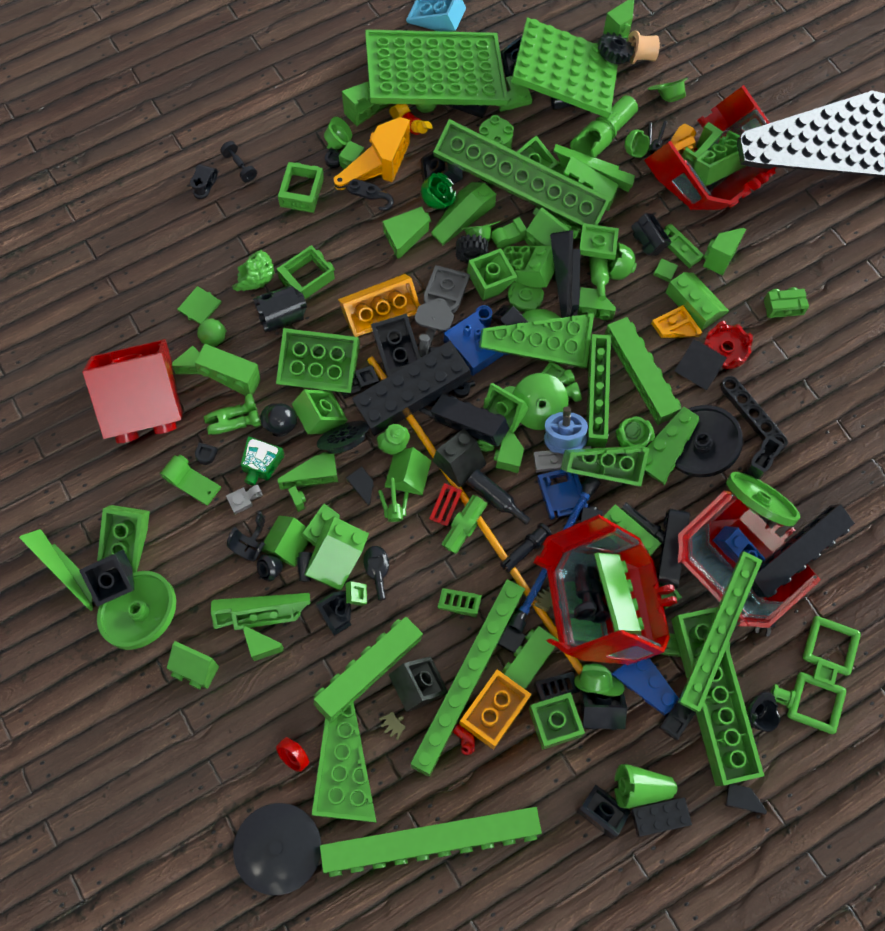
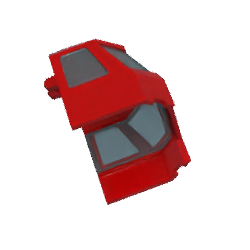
M744 85L711 109L712 113L706 118L701 116L697 119L703 129L710 122L723 131L720 138L726 137L728 131L741 136L747 130L770 123ZM671 141L644 160L657 180L685 203L690 210H722L728 206L732 208L739 203L738 199L740 197L743 199L751 193L750 189L755 191L761 187V184L766 183L776 173L775 169L778 168L765 169L746 166L712 183L710 191H708L687 160L684 161Z
M723 491L678 534V563H683L719 602L736 566V563L725 555L713 541L725 526L738 527L765 559L785 544V540L795 532V529L792 527L780 537L776 531L784 525L777 523L771 528L731 491ZM806 564V569L800 573H795L791 577L792 580L786 585H781L777 588V593L770 598L757 597L751 588L739 616L738 622L740 624L738 626L769 628L814 588L821 579Z
M597 515L550 535L545 539L543 543L545 547L540 556H536L533 563L547 569L559 642L551 638L545 641L556 646L565 654L582 661L629 665L664 653L670 639L664 607L675 605L677 598L674 596L661 598V595L674 592V585L669 584L659 587L654 561L639 537L603 516ZM594 553L619 554L621 561L625 560L628 572L625 573L626 580L630 579L633 591L630 594L632 599L636 598L639 608L636 611L637 618H642L644 625L641 635L630 634L624 630L614 632L611 618L603 623H593L591 617L584 620H578L574 617V609L582 604V599L576 596L574 570L577 564L595 567L597 570ZM604 596V597H603V601H604L605 605H607L606 599H605V596Z

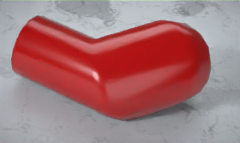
M458 724L452 733L461 739L462 753L470 755L475 750L474 735Z

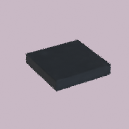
M694 339L675 372L708 390L727 357Z

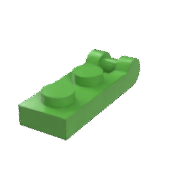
M668 224L664 228L667 236H672L671 238L669 237L671 244L668 248L689 269L703 259L704 255L672 224Z

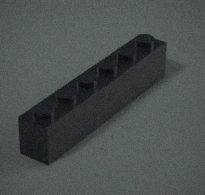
M841 504L830 505L761 563L751 587L757 597L770 598L775 595L777 588L789 583L795 573H800L806 569L808 562L821 556L820 552L832 547L839 536L842 537L850 531L849 528L855 523Z

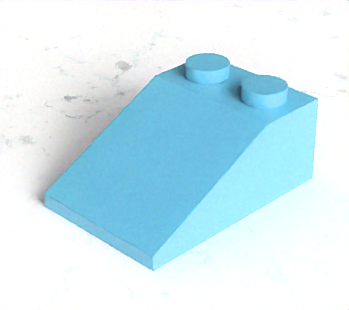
M415 0L406 21L409 24L435 31L453 32L456 31L466 6L463 0Z

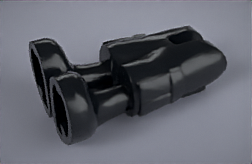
M577 564L574 570L576 596L582 599V604L574 609V617L578 620L591 617L593 623H603L610 618V612L603 601L605 594L599 581V573L595 567Z

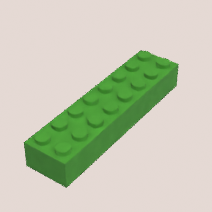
M718 607L677 615L671 619L687 680ZM727 645L701 711L696 712L715 786L729 785L764 776L730 650Z

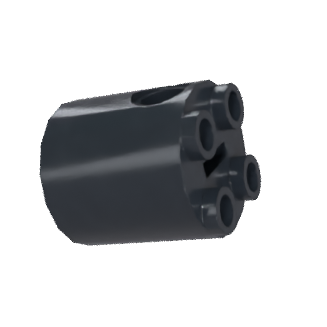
M292 285L253 298L265 333L304 320L307 308L304 295Z

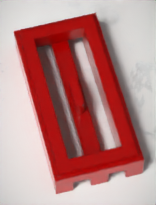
M444 483L429 519L448 527L463 490ZM448 489V490H450V491H449V493H448V495H447V498H446L445 503H444V505H443V507H442V510H441V512H440V515H439L438 518H435V517H436V514H437V512H438V509H439V507H440V505H441V502H442V500H443V497H444V495H445V493H446V490ZM453 492L457 493L446 521H443V516Z

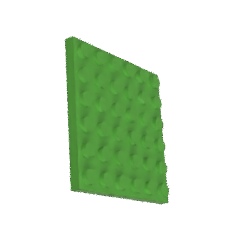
M527 17L511 82L608 118L611 114L618 64L605 60L599 52V45L597 43L589 42L582 37H576L567 31L558 30L551 25H546L536 19Z

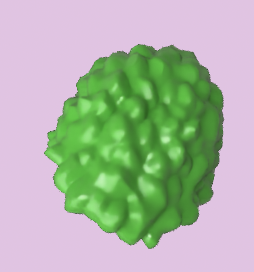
M259 250L252 254L246 260V263L244 262L243 265L238 266V283L232 285V289L236 291L256 290L268 284L275 273L270 256L266 252Z

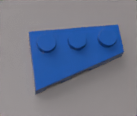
M650 658L629 665L625 664L611 673L612 677L621 681L628 689L634 691L663 715L670 712L679 699Z

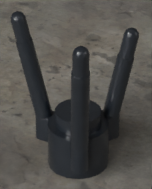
M666 120L663 122L658 139H655L653 142L652 123H649V155H652L664 146L662 137L667 124Z

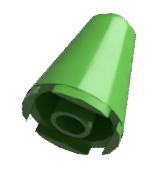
M621 764L616 770L615 781H618V788H614L620 808L629 809L669 800L677 793V784L670 776L629 764Z

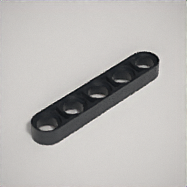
M733 376L725 377L720 385L724 395L763 441L770 435L781 440L783 446L780 452H782L788 443L786 436L737 378ZM725 382H732L735 388L728 389L725 386ZM737 396L745 397L746 403H739ZM755 410L758 413V417H751L749 411ZM761 425H768L771 431L764 432L761 429Z

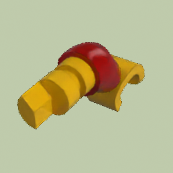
M396 104L389 109L393 119L401 117L410 120L411 134H424L428 129L432 130L433 128L429 121H422L412 114L407 104Z

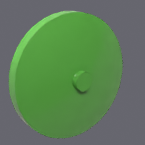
M732 472L726 480L727 486L732 493L753 513L785 526H794L800 519L799 511L786 497L757 478L741 472Z
M152 571L134 572L133 591L99 606L97 613L98 629L103 638L113 646L124 650L142 648L159 638L170 625L176 610V595L171 584L158 573Z

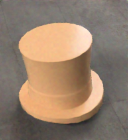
M638 31L630 32L627 42L632 43L631 46L634 47L633 51H635L630 59V63L635 64L636 60L656 61L660 49L659 37L657 35L642 36Z

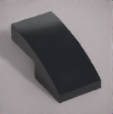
M373 366L355 371L351 393L341 392L343 399L357 395L379 383Z

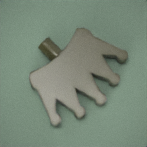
M547 587L546 590L542 589L541 592H538V597L535 598L537 602L534 606L548 612L550 606L553 608L550 587Z
M391 712L379 718L380 721L386 720L381 725L382 728L388 726L384 733L392 730L390 737L398 733L396 739L399 740L406 728L405 725L400 723L404 719L401 715L397 719L394 712Z

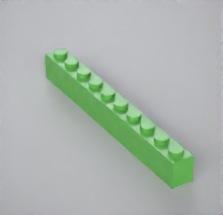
M508 579L506 580L411 762V768L428 777L432 774L499 640L508 626L524 594L525 588Z
M537 807L324 844L320 845L323 873H329V877L342 875V871L351 869V873L363 872L366 866L380 869L385 868L388 862H394L395 865L407 864V859L416 858L418 862L429 860V855L438 854V858L451 856V851L459 850L460 854L473 852L472 847L481 846L482 850L494 848V843L502 842L503 846L516 844V839L524 838V842L535 841L542 832Z

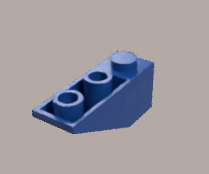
M725 526L713 539L724 554L735 563H737L743 551L761 559L762 562L765 560L763 555L738 527Z

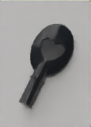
M372 546L366 550L363 563L367 575L375 580L378 601L386 599L383 578L389 571V559L383 548Z

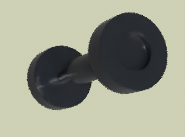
M228 141L224 143L220 152L225 158L233 157L236 165L243 169L240 172L242 181L248 183L254 180L257 176V170L253 166L245 167V163L241 158L235 155L238 150L235 142Z

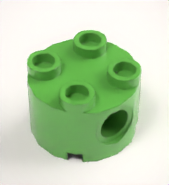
M493 115L481 124L479 134L509 149L512 148L514 128L507 120L500 118L498 115Z

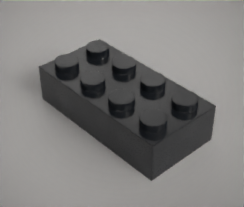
M685 797L631 809L637 837L692 825Z

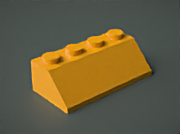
M407 274L338 299L345 320L354 337L371 332V324L406 313L408 317L415 315L420 306L412 278Z

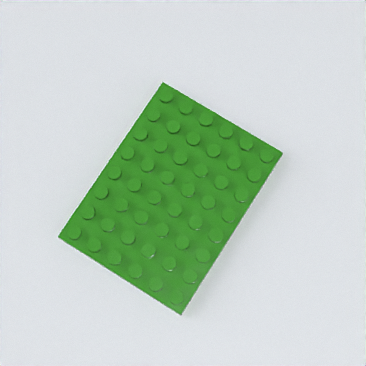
M365 30L370 103L508 105L497 33Z

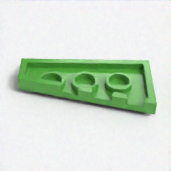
M683 406L647 446L650 449L645 473L664 486L670 472L675 467L679 455L681 456L687 440L690 439L700 420L698 415Z

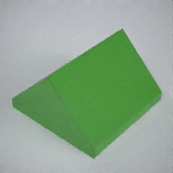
M494 383L490 384L483 408L493 414L503 415L510 428L509 431L514 433L529 408L525 401Z
M414 447L394 454L385 487L391 489L390 479L393 477L395 480V490L423 496L432 460Z
M278 516L264 541L266 545L262 552L277 556L281 561L295 567L298 553L304 552L309 541L301 536L306 526L294 517Z

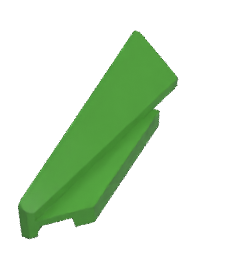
M558 144L555 145L553 152L557 154L564 168L567 167L571 156L619 184V188L627 192L632 188L635 175L618 170L619 166Z
M41 529L21 535L19 538L92 611L93 598L79 571L80 569L55 544L51 545Z
M299 593L212 600L211 616L213 627L218 629L233 624L234 630L244 629L245 626L252 628L296 621L306 605H310V594Z

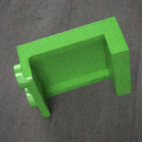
M710 122L705 125L696 145L698 150L693 152L686 147L683 151L682 158L684 161L687 160L686 163L693 173L696 159L707 150L710 151L712 145L718 144L723 131Z

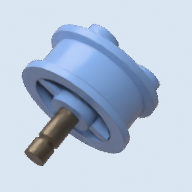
M564 407L563 412L553 414L546 420L544 442L550 451L554 453L564 454L565 450L583 449L587 443L586 433L588 424L582 416L572 413L570 407Z

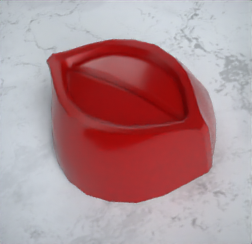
M285 737L276 746L278 756L292 770L301 772L309 764V759L303 748L292 739Z

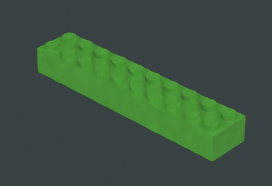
M450 119L433 151L434 156L539 208L543 207L549 213L582 228L583 223L598 225L611 198Z

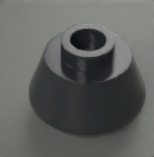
M262 555L257 561L258 574L268 582L273 581L282 572L283 563L277 556Z

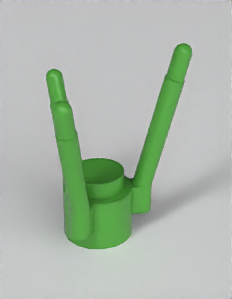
M391 477L392 504H389V508L387 507L382 490L378 492L384 509V517L388 518L389 522H400L406 516L409 493L404 492L401 507L400 504L396 503L395 480Z

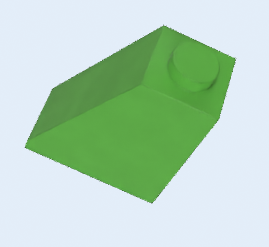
M422 206L383 221V232L397 259L401 258L429 231L431 219L428 212H424Z

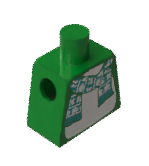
M248 436L241 461L243 472L248 473L244 482L255 486L258 478L269 480L285 456L283 448Z

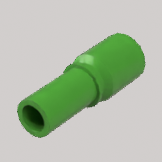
M628 95L622 96L612 106L609 117L599 116L596 120L590 122L570 142V148L596 158L610 145L617 132L637 113V102Z

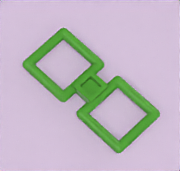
M820 616L813 617L803 659L815 664L813 676L804 672L798 673L794 687L796 692L795 699L787 713L789 719L829 734L836 733L846 696V689L836 685L835 680L837 673L845 676L851 674L861 636L860 631ZM820 625L851 636L844 666L812 655ZM805 682L837 693L829 724L797 713Z

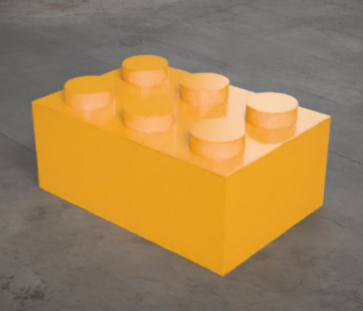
M497 669L464 714L459 725L494 750L532 694Z

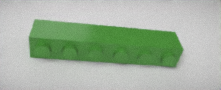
M628 317L608 324L605 334L611 336L612 347L657 425L673 419L681 410V404L672 394L669 383L665 382L661 369L655 365L652 354L645 348L644 340L638 336L634 323L630 322Z
M592 334L590 340L586 446L605 448L608 440L610 335Z
M407 617L402 620H396L387 634L384 632L376 639L377 643L375 645L366 647L357 661L352 660L345 667L346 671L341 675L339 673L330 680L331 684L326 689L322 687L315 693L313 705L330 723L333 722L421 641L423 633Z

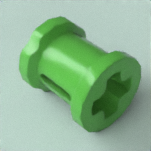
M774 684L770 693L773 694L777 703L786 705V708L790 709L796 692L779 688L777 684Z

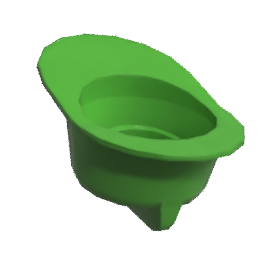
M688 78L648 87V90L657 89L662 99L668 102H675L686 96L684 81Z
M333 117L324 132V138L328 143L326 148L332 147L340 150L352 139L350 127L339 117Z
M501 221L483 226L462 228L461 230H465L466 235L470 234V236H473V234H476V237L480 235L489 242L491 226Z
M601 664L584 665L582 673L576 676L574 680L575 686L585 692L612 697L620 696L624 692V685L618 679L612 677L609 669Z

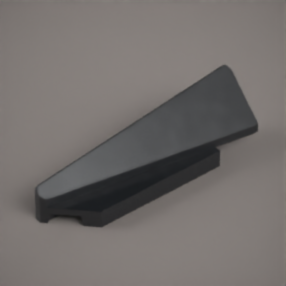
M573 230L552 233L550 239L561 318L576 316L577 310H579L580 249H573Z

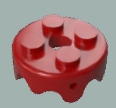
M721 321L708 332L704 344L727 357L721 368L732 369L744 364L750 356L753 336L751 333H746L738 324L730 326L726 324V321ZM723 345H730L732 350H725L723 348Z

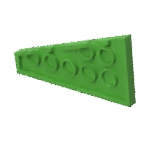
M594 313L481 329L479 348L587 368Z
M353 702L333 722L330 723L325 718L312 816L377 823Z

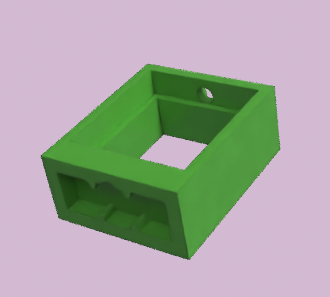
M288 162L278 194L280 207L314 213L324 180L323 168L304 165L298 162ZM292 175L315 179L310 196L287 192Z
M312 245L277 268L278 278L286 287L292 285L303 293L305 299L335 279L333 265L329 261L326 262L320 250H315ZM310 261H313L323 274L302 288L291 274Z

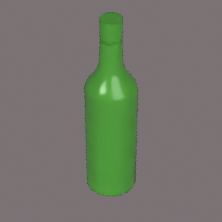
M589 257L592 284L597 287L599 301H604L606 299L605 285L609 282L608 260Z

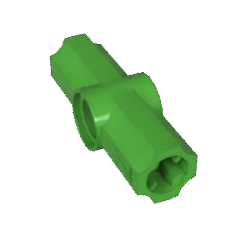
M472 495L463 511L459 512L454 518L451 525L452 528L441 545L450 552L457 554L467 536H471L478 523L477 520L488 504L478 496Z

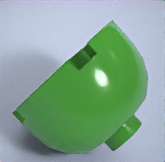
M617 242L615 260L607 259L609 278L622 280L635 271L637 263H635L634 252L628 246Z

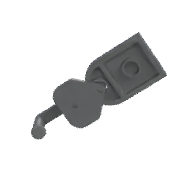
M435 265L424 294V304L418 307L415 314V322L427 328L426 334L419 336L420 357L428 354L436 330L447 331L451 327L454 319L453 313L458 310L470 274Z

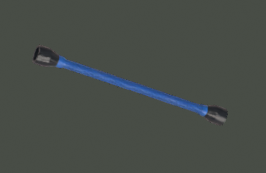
M587 476L584 480L582 492L579 496L580 499L564 529L576 523L583 506L599 488L601 483L595 477ZM542 568L530 590L531 592H529L524 601L525 603L511 617L508 623L509 627L522 633L527 624L529 608L548 575L547 569Z

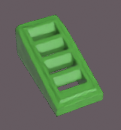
M442 588L437 608L477 618L482 595ZM450 595L449 604L446 605V596ZM454 597H458L456 606H452ZM462 599H466L464 608L460 607ZM470 601H474L472 609L468 608Z

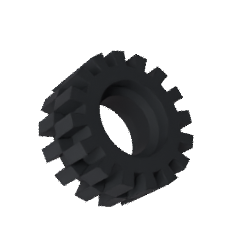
M468 234L466 237L463 235L456 241V257L458 260L460 259V262L465 261L468 264L469 260L488 253V241L480 235L476 237V234H473V236Z

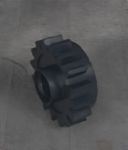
M609 32L603 34L597 44L599 45L598 49L601 56L613 64L629 62L635 51H633L634 47L631 46L632 43L626 41L627 38H622L620 34L617 36L614 32L612 35Z

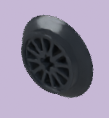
M365 421L344 423L324 433L318 439L316 445L319 449L327 450V452L332 454L346 452L363 442L369 425Z

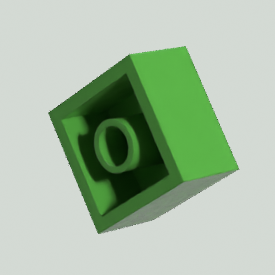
M571 692L532 704L528 709L542 750L581 738L585 734Z

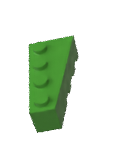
M728 131L726 137L720 138L718 144L712 145L710 151L707 150L696 159L694 175L701 185L708 186L746 167L740 164L737 149V139L740 135Z
M645 446L565 450L561 469L569 473L641 486L650 448Z

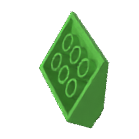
M283 328L276 384L351 393L358 361L359 338Z

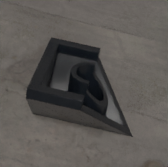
M346 591L333 592L315 603L318 612L334 636L351 626V604L346 603Z

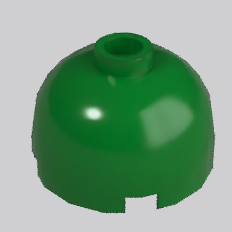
M433 173L422 183L421 197L428 207L441 210L450 206L455 201L456 191H453L451 187L453 183L448 176L443 173Z

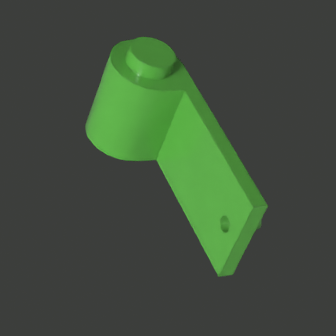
M174 455L159 473L160 476L208 506L222 487L191 469L187 464L189 461L184 456Z

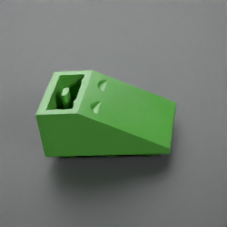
M552 246L504 247L503 252L518 277L515 282L529 287L548 286L555 271Z

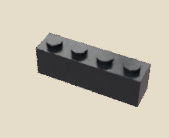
M442 394L430 411L435 422L459 432L464 428L472 437L497 447L510 429L503 415L493 414L487 409L475 407L467 401L462 402L454 396L449 397Z

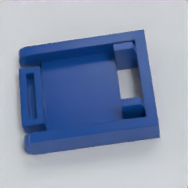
M561 469L538 475L537 480L550 520L555 519L554 512H556L558 518L571 515L582 492L578 474L569 473ZM566 475V482L550 485V479Z

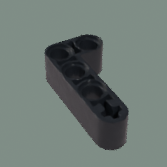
M668 509L666 511L663 525L665 532L657 574L659 586L670 584L674 585V589L678 588L682 563H678V534L689 524L690 512Z

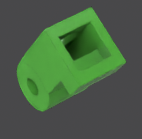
M520 217L513 220V223L503 226V228L495 229L491 233V238L496 247L502 249L505 246L525 240L527 228Z

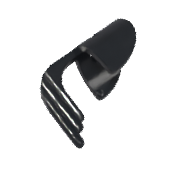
M257 511L258 515L255 519L257 526L252 537L245 536L234 527L227 539V547L231 551L251 562L257 559L266 545L264 542H256L265 523L261 511ZM241 540L242 542L246 543L247 545H249V546H251V547H253V548H255V549H257V550H253V549H251V548H248L247 551L245 552L247 546H245L244 544H242V543L239 542V541Z

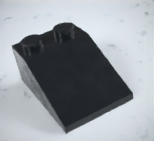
M407 313L371 324V331L387 377L421 358Z

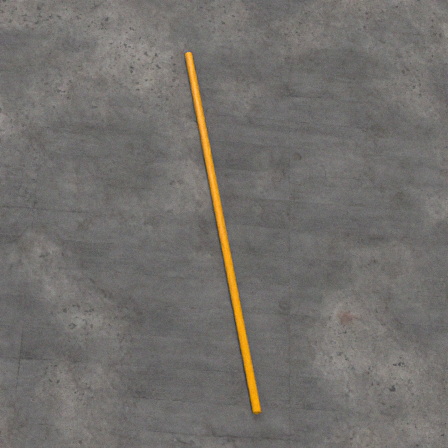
M373 356L368 358V363L370 366H373L380 381L386 379L387 376ZM411 414L406 417L407 421L432 458H434L435 447ZM442 471V473L444 474V476L446 477V479L448 480V482L450 483L451 486H453V487H455V488H457V489L463 490L462 487H458V486ZM463 490L460 500L466 506L469 497ZM480 516L477 520V525L499 558L504 561L508 555ZM514 567L510 574L519 586L525 588L524 595L527 598L531 589L516 567ZM534 599L532 607L551 635L558 639L556 626L546 611L534 606L537 602ZM565 654L578 675L581 674L583 666L579 660Z

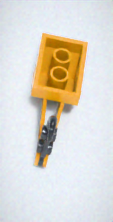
M401 117L377 126L375 132H372L370 136L372 146L334 177V187L337 190L347 188L348 192L353 195L371 200H387L388 205L379 207L380 211H387L392 208L394 200L390 194L382 191L377 185L364 181L381 175L383 180L394 181L410 144V120Z

